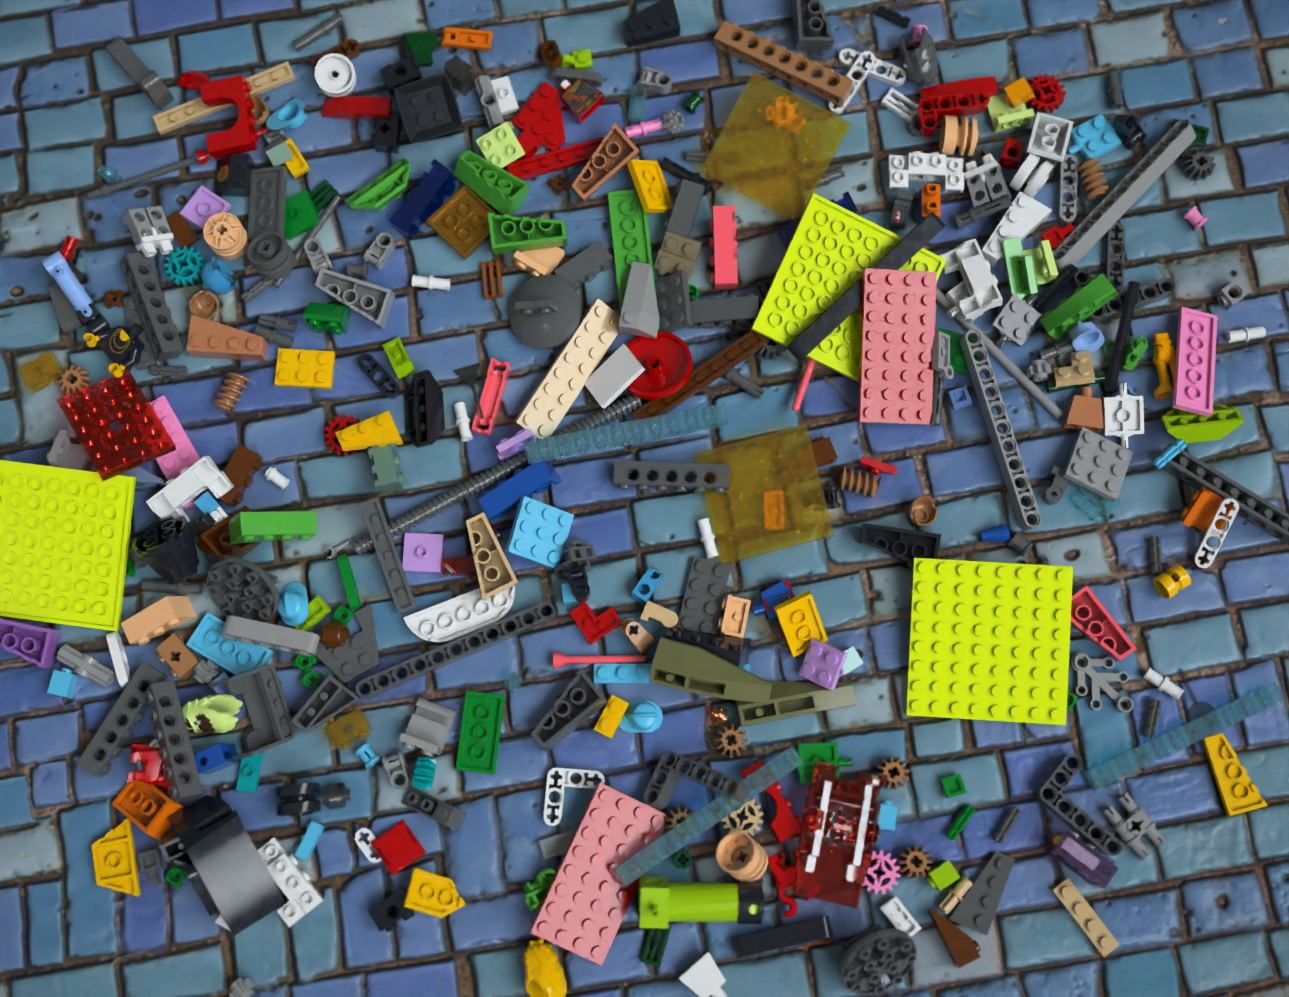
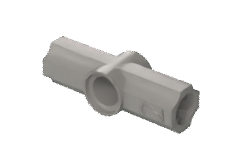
M481 75L474 80L491 131L503 124L504 120L490 77ZM489 101L493 102L491 105H486Z
M67 644L61 647L57 653L56 659L74 668L73 670L88 679L91 678L107 688L115 679L116 673L113 670L103 666L90 655L81 653Z

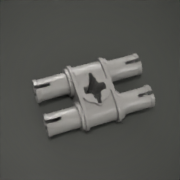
M1125 792L1117 800L1128 812L1126 818H1122L1112 804L1106 807L1107 809H1104L1102 813L1112 823L1113 831L1119 834L1124 840L1125 845L1131 847L1142 861L1151 852L1140 840L1141 835L1146 834L1156 848L1162 846L1161 843L1164 844L1167 840L1156 829L1155 821L1149 818L1144 812V808L1140 805L1138 806L1129 796L1128 792ZM1132 823H1137L1135 826L1137 830H1131Z

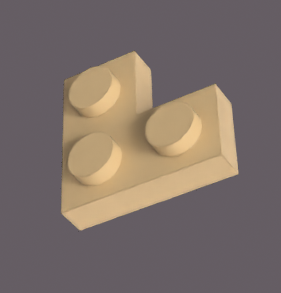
M1090 350L1070 353L1072 366L1054 368L1056 387L1095 383Z

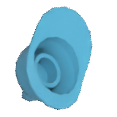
M293 99L274 112L267 119V128L270 130L281 128L291 130L300 127L307 119V115L303 110V101L301 99Z
M300 582L287 584L279 595L278 612L282 620L290 626L302 624L307 619L309 613L307 590Z
M630 701L628 702L630 705L619 724V727L625 732H653L662 723V710L654 702Z

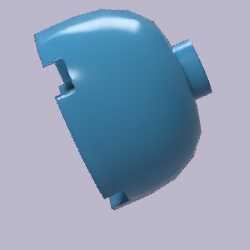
M215 257L208 260L202 267L201 279L204 289L223 295L232 291L239 284L237 279L234 281L230 276L233 275V272L219 259L215 261Z

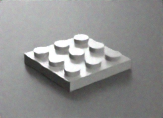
M1082 427L1079 429L1062 477L1115 502L1118 499L1133 452Z

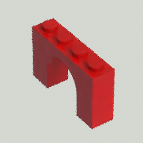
M242 75L200 84L202 102L209 108L226 104H235L239 108L238 120L232 128L223 132L206 135L208 153L215 159H218L230 153H246L257 150L258 136L254 130L256 120L252 114L254 103L252 98H250V92L252 91L250 82Z

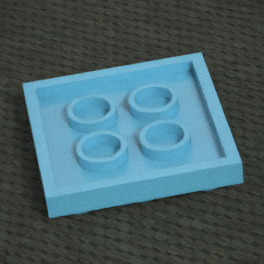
M521 496L505 552L555 570L560 565L563 555L562 551L565 548V542L567 541L574 515L532 498Z

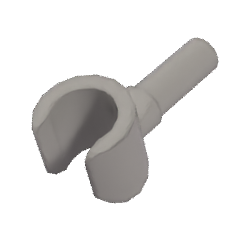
M347 540L334 548L326 547L323 553L332 550V555L327 558L334 559L337 556V552L348 546L350 542Z

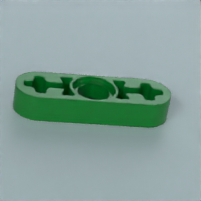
M347 554L337 556L351 610L361 607V601Z

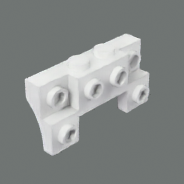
M920 151L909 153L908 156L889 155V189L904 188V190H907L908 181L943 182L944 180V192L955 190L963 193L964 191L963 158L946 157V154L939 152L928 154Z
M976 238L965 241L957 248L939 255L946 259L943 267L944 273L947 274L960 270L971 295L966 299L960 300L958 303L965 320L983 315L984 310L1002 305L1003 299L997 287V279L995 275L991 274L990 263L988 260H985Z
M204 456L191 467L188 466L181 470V475L176 479L172 478L165 483L166 486L146 502L151 510L161 519L172 516L174 519L184 516L189 523L190 519L182 509L184 506L208 488L216 498H221L234 488V485L224 471L218 469L210 456Z
M273 837L257 850L272 879L290 900L277 911L288 927L294 925L325 900L311 883L310 879L312 878L305 869L301 870L297 865L299 860L294 854L290 855L276 837Z

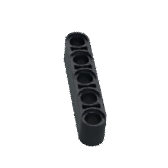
M829 915L732 938L736 956L740 958L832 937L833 931Z

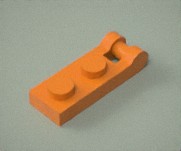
M452 27L443 28L442 48L491 51L492 31Z

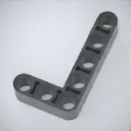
M120 36L105 47L159 110H162L175 100L159 75L154 70L150 71Z
M1079 269L1071 278L1070 285L1073 292L1077 288L1085 287L1090 283L1089 280L1092 276L1088 270ZM1077 277H1081L1084 282H1079ZM1163 278L1140 286L1134 310L1168 298L1175 290V282L1171 278ZM1161 286L1166 287L1168 291L1162 290ZM1126 292L1118 294L1098 309L1099 316L1092 314L1086 318V321L1097 324L1120 316ZM1144 292L1149 293L1151 298L1146 297ZM1109 304L1114 305L1116 307V310H1112L1109 307Z
M666 751L661 756L644 792L643 800L646 804L657 810L664 809L680 777H684L738 802L746 799L748 788L728 775L673 751Z
M1069 754L1063 756L1037 788V800L1103 855H1118L1122 850L1121 842L1062 793L1082 767V760L1078 755ZM1069 758L1073 759L1075 762V766L1073 769L1069 768L1067 765V760ZM1057 773L1061 774L1063 778L1061 784L1055 781ZM1044 789H1048L1051 793L1048 800L1043 797ZM1060 802L1066 804L1067 808L1064 813L1058 808ZM1076 815L1082 818L1080 826L1076 825L1074 821ZM1093 828L1098 831L1096 839H1093L1090 834ZM1109 841L1114 844L1112 852L1107 850V843Z

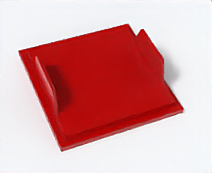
M404 820L370 842L393 876L426 853Z

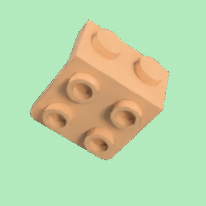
M559 247L522 251V253L517 250L513 258L515 265L519 269L526 270L533 277L545 276L546 274L552 275L563 259L565 252Z

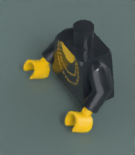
M134 323L131 328L119 325L97 333V336H94L92 333H86L83 336L84 341H88L86 342L88 347H94L97 341L100 342L98 345L113 362V364L109 365L108 370L118 378L122 376L123 370L130 371L133 366L140 362L141 353L145 347V344L139 338L144 329L137 323Z

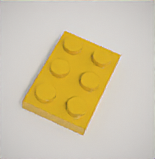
M631 159L627 162L644 212L672 213L670 211L672 198L658 161Z
M278 348L275 386L332 390L336 353L334 351Z
M809 590L773 607L793 657L806 652L812 638L822 642L828 641L814 599Z

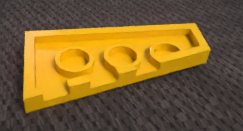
M1221 733L1202 738L1227 816L1268 806L1258 793L1259 790L1248 777L1246 769L1240 764L1235 751L1225 735Z

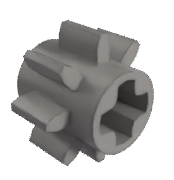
M671 110L663 115L662 127L665 131H671L672 134L680 132V129H683L684 118L681 113H675L674 110Z
M1043 359L1030 362L1031 366L1026 368L1028 377H1032L1034 382L1047 380L1049 373H1052L1050 364L1045 363Z
M202 660L194 668L196 673L194 678L202 684L205 682L210 684L219 674L216 671L218 666L213 661L209 660L206 662Z
M240 977L229 987L232 990L229 996L251 997L255 993L251 989L255 984L250 978L244 980Z

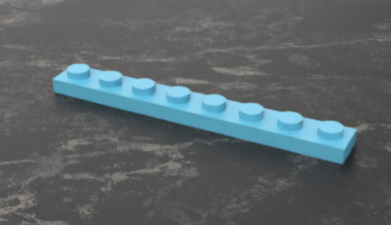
M594 664V684H655L649 682L652 664ZM745 664L742 669L750 672V664Z

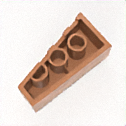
M616 123L613 124L571 186V189L583 203L627 165V162L639 155L638 148Z
M191 315L186 351L192 357L267 362L269 344L264 337Z

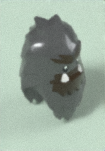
M923 27L921 29L922 40L918 48L910 51L905 35L902 34L899 50L902 55L903 68L907 69L909 79L917 84L931 87V83L935 82L934 79L938 75V59H936L933 38L926 28Z

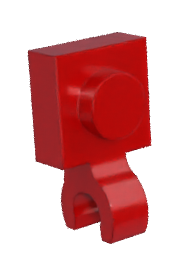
M1071 223L1062 229H1059L1056 225L1041 234L1040 238L1042 241L1049 240L1051 250H1054L1075 228Z

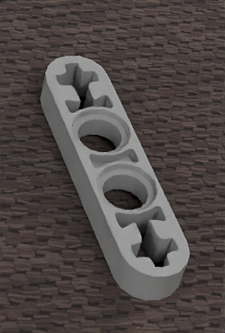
M1071 154L1065 155L1064 161L1059 163L1058 220L1064 225L1074 221L1077 209L1078 161ZM1066 161H1069V163L1072 164L1068 172H1066L1068 166L1066 164ZM1070 177L1073 183L1066 185L1063 182V178ZM1069 194L1072 197V201L1065 202L1063 195ZM1069 207L1068 215L1070 217L1069 219H1066L1064 213L1066 212V208Z

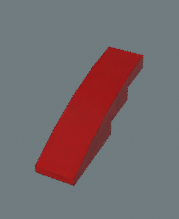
M995 76L954 81L920 89L921 99L930 96L985 91L991 97L998 95L999 92Z
M376 96L327 98L324 100L322 117L357 121L358 118L374 119V116L390 118L393 100L390 97Z

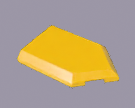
M414 867L403 903L404 907L443 918L466 904L458 894L452 879Z

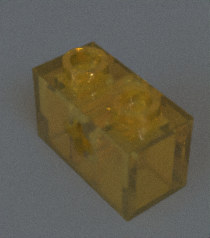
M52 351L41 354L38 359L33 362H27L22 368L18 369L26 387L34 394L62 379L59 377V374L65 373L58 356Z
M361 708L324 727L336 749L341 748L342 750L352 746V742L358 738L359 740L370 736L369 732L373 730ZM348 726L352 728L354 727V729L351 730L352 734L346 733L348 731Z

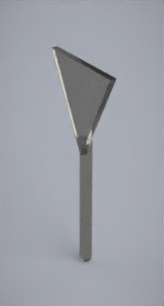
M479 362L454 370L453 372L471 387L480 418L483 419L484 415L475 389L480 366Z

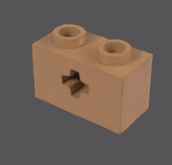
M175 633L155 648L159 652L158 658L164 664L168 663L171 666L170 672L176 678L180 677L186 680L194 673V668L197 664L201 662L183 639ZM177 654H179V658L181 659V660H179V661H176V660H177V657H176Z

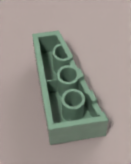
M396 443L386 444L385 447H379L378 445L368 447L371 462L374 463L371 468L376 479L374 481L375 487L381 495L404 490L403 484L406 482L403 472L399 471L398 466L401 465L399 454L395 455L394 448L397 447Z

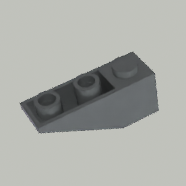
M410 786L402 804L456 831L459 830L467 814L413 786Z

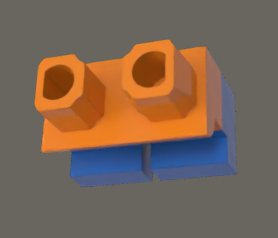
M922 185V190H919V223L931 212H934L940 219V185Z

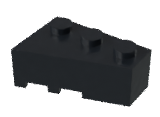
M660 0L623 21L624 35L628 48L680 37V23L674 0Z

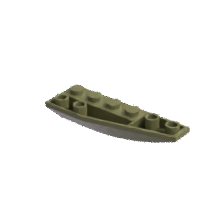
M662 637L659 640L652 662L649 679L651 683L686 692L759 703H769L772 683L698 646Z
M769 681L772 683L769 703L735 700L741 728L857 705L852 685L836 684L834 690H829L817 683Z

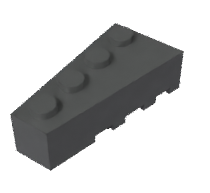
M792 0L795 50H831L835 39L831 34L830 24L826 19L825 9L820 0Z
M580 669L574 680L569 683L564 693L556 700L554 706L543 717L531 734L547 753L608 702L584 671Z

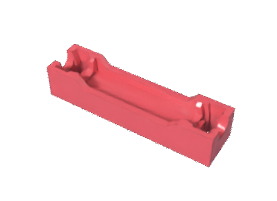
M491 358L487 378L471 428L473 433L491 437L511 369L510 362H499L497 359ZM494 367H499V368H503V369H506V370H505V371H499V370H495V371H494ZM479 423L484 426L489 425V429H479Z

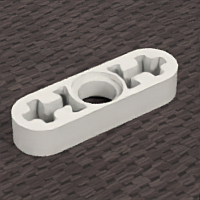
M118 631L107 634L106 638L118 682L123 688L128 685L132 675L121 636Z

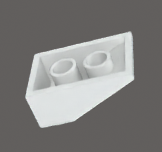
M1037 112L1031 129L1027 152L1063 162L1074 121Z

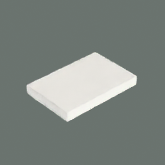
M622 344L586 380L584 385L600 406L605 409L645 369L629 348Z

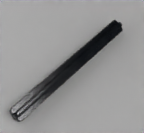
M1135 281L1128 283L1104 386V391L1114 393L1116 390L1140 288V283Z

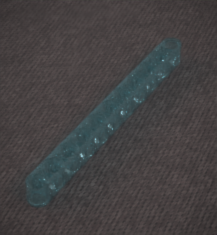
M718 404L530 440L524 443L528 463L533 464L718 428L727 425L728 420L724 405Z
M1272 682L1085 771L1084 774L1093 791L1285 699L1276 683Z
M792 745L741 781L748 788V796L745 800L738 802L720 795L612 872L622 887L625 888L804 763L803 759Z

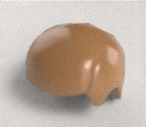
M252 96L250 97L254 103L252 114L255 117L256 126H259L267 121L269 108L260 97Z
M207 289L199 290L190 298L188 308L194 316L201 318L212 317L219 309V299L215 293Z
M924 495L917 497L911 502L908 508V515L913 524L919 527H926L936 520L938 509L934 506L932 498Z

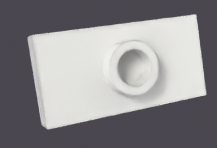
M505 76L491 80L501 114L505 115L518 111L519 107L509 77Z
M896 895L880 907V910L895 929L906 932L910 937L921 929Z

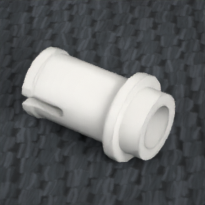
M270 467L264 475L267 477L266 480H271L282 490L287 487L290 481L279 473L276 467Z

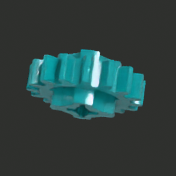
M184 246L183 250L177 247L176 253L170 252L172 257H166L169 263L164 264V267L168 269L165 273L167 276H170L169 279L172 282L175 281L178 286L182 283L184 287H187L189 282L193 286L194 280L201 281L199 276L201 275L205 259L201 257L202 254L199 251H196L194 247H191L189 250L187 246Z

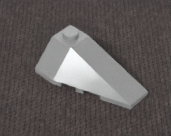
M632 261L620 316L619 332L657 339L660 319L651 264Z

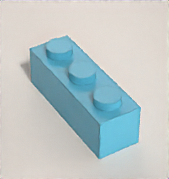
M313 820L308 823L307 831L302 835L301 843L295 849V856L309 860L324 830V825Z

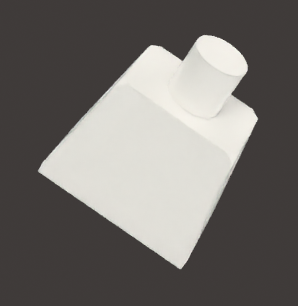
M708 951L679 976V979L700 997H709L710 995L712 997L728 996L720 987L726 980Z

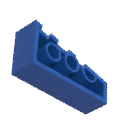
M536 458L524 470L521 468L515 471L510 479L500 481L495 489H489L482 493V497L478 499V502L488 519L495 521L516 509V504L520 503L521 496L532 498L534 493H543L549 490L548 485L553 482L559 484L562 482V479L551 462L542 458Z

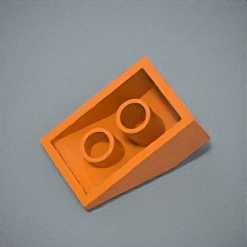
M139 780L127 783L112 802L114 807L142 831L159 841L172 826L167 817L184 808L180 803L174 804L173 798L158 786L149 785Z

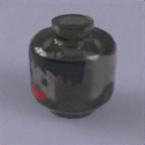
M343 782L329 783L325 785V789H321L322 805H326V808L329 810L345 808L347 801H351L350 789H346Z

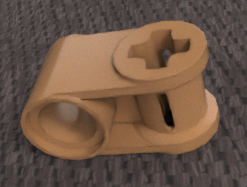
M625 618L621 621V632L641 655L656 642L653 636L632 618Z

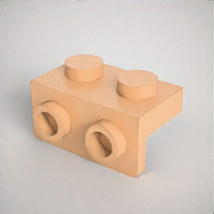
M728 594V599H723L721 610H725L724 618H719L717 628L721 629V635L744 638L751 600L733 597L731 594Z

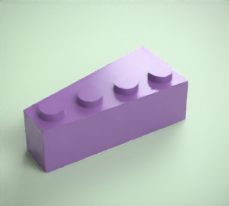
M0 617V647L37 664L41 668H52L61 630Z

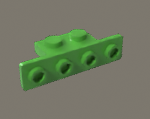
M1020 237L1002 240L1010 293L1025 301L1030 294L1038 293V280L1034 273L1035 262L1032 255H1023Z

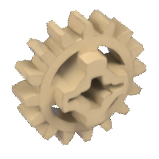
M748 796L740 802L730 798L731 804L724 803L727 809L720 812L725 815V817L720 819V821L726 822L723 829L729 828V833L741 831L754 836L753 830H760L757 824L763 823L759 816L764 814L763 812H758L761 805L755 806V799L748 801ZM741 803L740 809L737 811L730 810L734 805ZM748 805L754 810L755 816L750 815ZM744 807V815L747 816V820H743L739 826V818L736 815L740 814ZM728 817L734 819L736 828L730 824ZM753 823L752 827L743 830L745 824Z

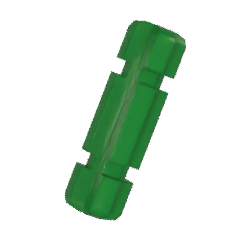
M966 804L964 806L963 812L957 816L951 825L952 828H949L946 832V836L949 839L956 840L959 835L958 833L963 830L970 820L969 817H972L975 809L971 805Z

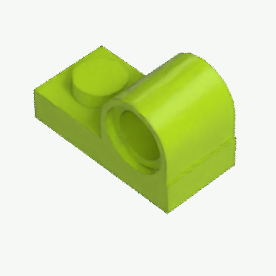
M400 337L382 345L398 379L416 372Z

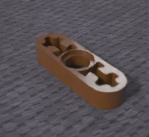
M349 39L315 56L311 61L314 72L318 61L325 55L339 53L344 56L342 51L344 50L346 53L345 57L349 60L358 57L361 53L359 43L354 39ZM353 46L355 50L351 51L349 47Z

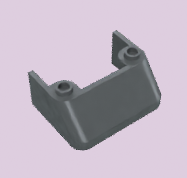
M261 666L209 684L210 688L226 684L231 694H243L254 731L249 732L245 737L247 750L232 756L233 760L254 756L294 738V724L291 722L292 718L279 677L273 666Z

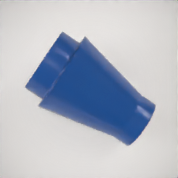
M1003 524L982 530V542L1005 543V541L1010 540L1008 525L1003 526Z

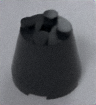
M168 516L150 524L145 528L147 531L140 538L135 537L132 543L135 553L165 581L169 582L170 585H174L180 579L186 576H193L198 572L199 558L190 525L184 516L175 519L172 516Z

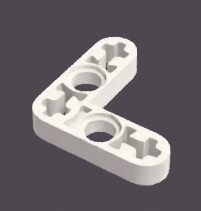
M551 769L547 775L544 806L545 823L550 826H556L561 822L565 787L595 789L596 786L591 781H587V786L583 785L585 782L584 773H589L588 778H594V775L597 774L598 778L601 779L600 783L604 784L605 778L603 774L593 770ZM555 771L562 775V779H558L557 786L562 785L561 790L558 788L549 789L550 784L554 785V779L551 778V775H554ZM573 773L581 774L582 780L579 784L571 782L570 778ZM553 791H557L560 794V800L556 803L549 800V794ZM548 804L552 806L560 805L559 810L555 808V815H558V819H555L554 823H551V820L547 818V815L552 813V808L548 809Z

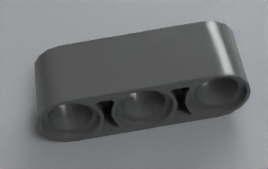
M57 282L48 284L47 287L63 331L68 333L84 327L76 310Z

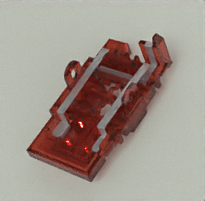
M816 762L812 779L814 783L808 787L809 795L806 796L798 840L800 846L796 851L800 853V856L798 857L796 867L798 872H796L793 894L859 908L862 885H864L866 875L865 868H870L874 843L878 840L880 833L878 818L881 802H877V796H879L880 788L886 786L887 775L876 776L858 772L857 781L853 782L836 778L838 766ZM836 806L839 807V818L837 823H832V817L835 815V812L832 811H834ZM843 808L848 809V810H847V814L853 815V816H858V817H861V818H857V817H844V818H843ZM831 828L836 829L832 846L828 845V840L822 839L829 837ZM838 841L841 842V843L850 844V845L841 844V848L836 847ZM866 844H868V850L863 849V847H865Z

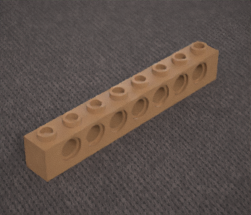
M724 21L714 37L716 48L840 107H843L853 90V80L848 76L840 75L829 67L825 68L814 60L802 57L797 52L793 53L782 45L770 42L765 37L761 38L750 30L740 28L733 22Z

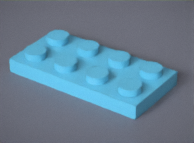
M209 612L205 614L186 644L235 675L265 666L274 651L267 647L224 638L221 634L225 622Z

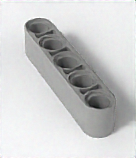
M227 616L221 636L230 640L310 657L315 656L320 640L319 635L312 632L237 616Z

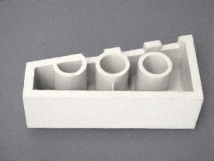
M1020 191L1012 203L1013 206L1009 207L981 252L985 260H988L990 265L995 267L1004 258L1002 240L1020 237L1022 242L1048 218L1052 210Z

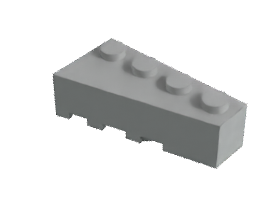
M320 268L315 283L319 290L343 305L348 306V308L382 329L385 328L396 295L392 290Z

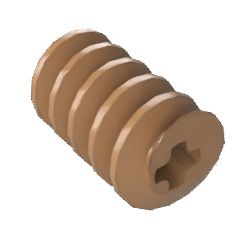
M1100 159L1087 160L1078 166V172L1081 174L1080 179L1083 181L1082 185L1085 187L1084 191L1087 194L1088 201L1099 200L1108 195L1104 191L1108 190L1109 187L1102 186L1107 181L1106 179H1100L1104 176V172L1098 173L1102 166H1096Z
M227 373L228 379L223 381L225 386L220 387L223 393H217L218 399H214L213 403L223 412L234 415L230 409L238 408L234 404V402H241L237 395L244 396L241 388L247 389L248 387L244 382L250 383L251 381L240 374Z
M844 466L839 484L842 491L848 486V492L855 488V493L858 495L863 490L864 497L870 492V498L873 499L877 494L881 476L876 480V475L873 474L869 479L868 472L861 476V470L854 474L853 468L846 472V466Z

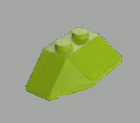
M1214 403L1213 413L1209 417L1172 408L1166 415L1162 416L1167 432L1176 439H1183L1186 444L1223 439L1244 423L1238 407L1230 408Z

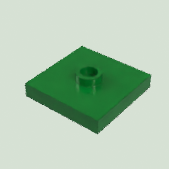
M303 190L286 200L284 231L289 240L296 238L321 223L307 190Z

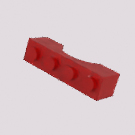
M760 760L742 770L740 775L749 790H762L768 793L774 800L776 814L770 827L779 843L802 831L800 828L802 823L797 815L793 816L790 811L792 805L788 798H783L779 792L782 788L778 781L772 780L770 776L772 771L767 762L763 763Z

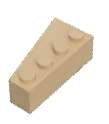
M484 512L466 520L482 599L485 601L517 585L518 581Z

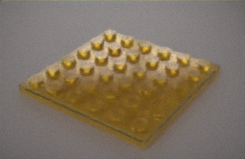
M753 72L700 171L798 223L811 195L815 193L852 124L762 75Z
M806 424L695 454L699 464H726L731 467L730 491H725L723 494L713 493V490H706L705 492L721 564H729L835 536ZM708 475L705 482L712 483L715 480V476Z

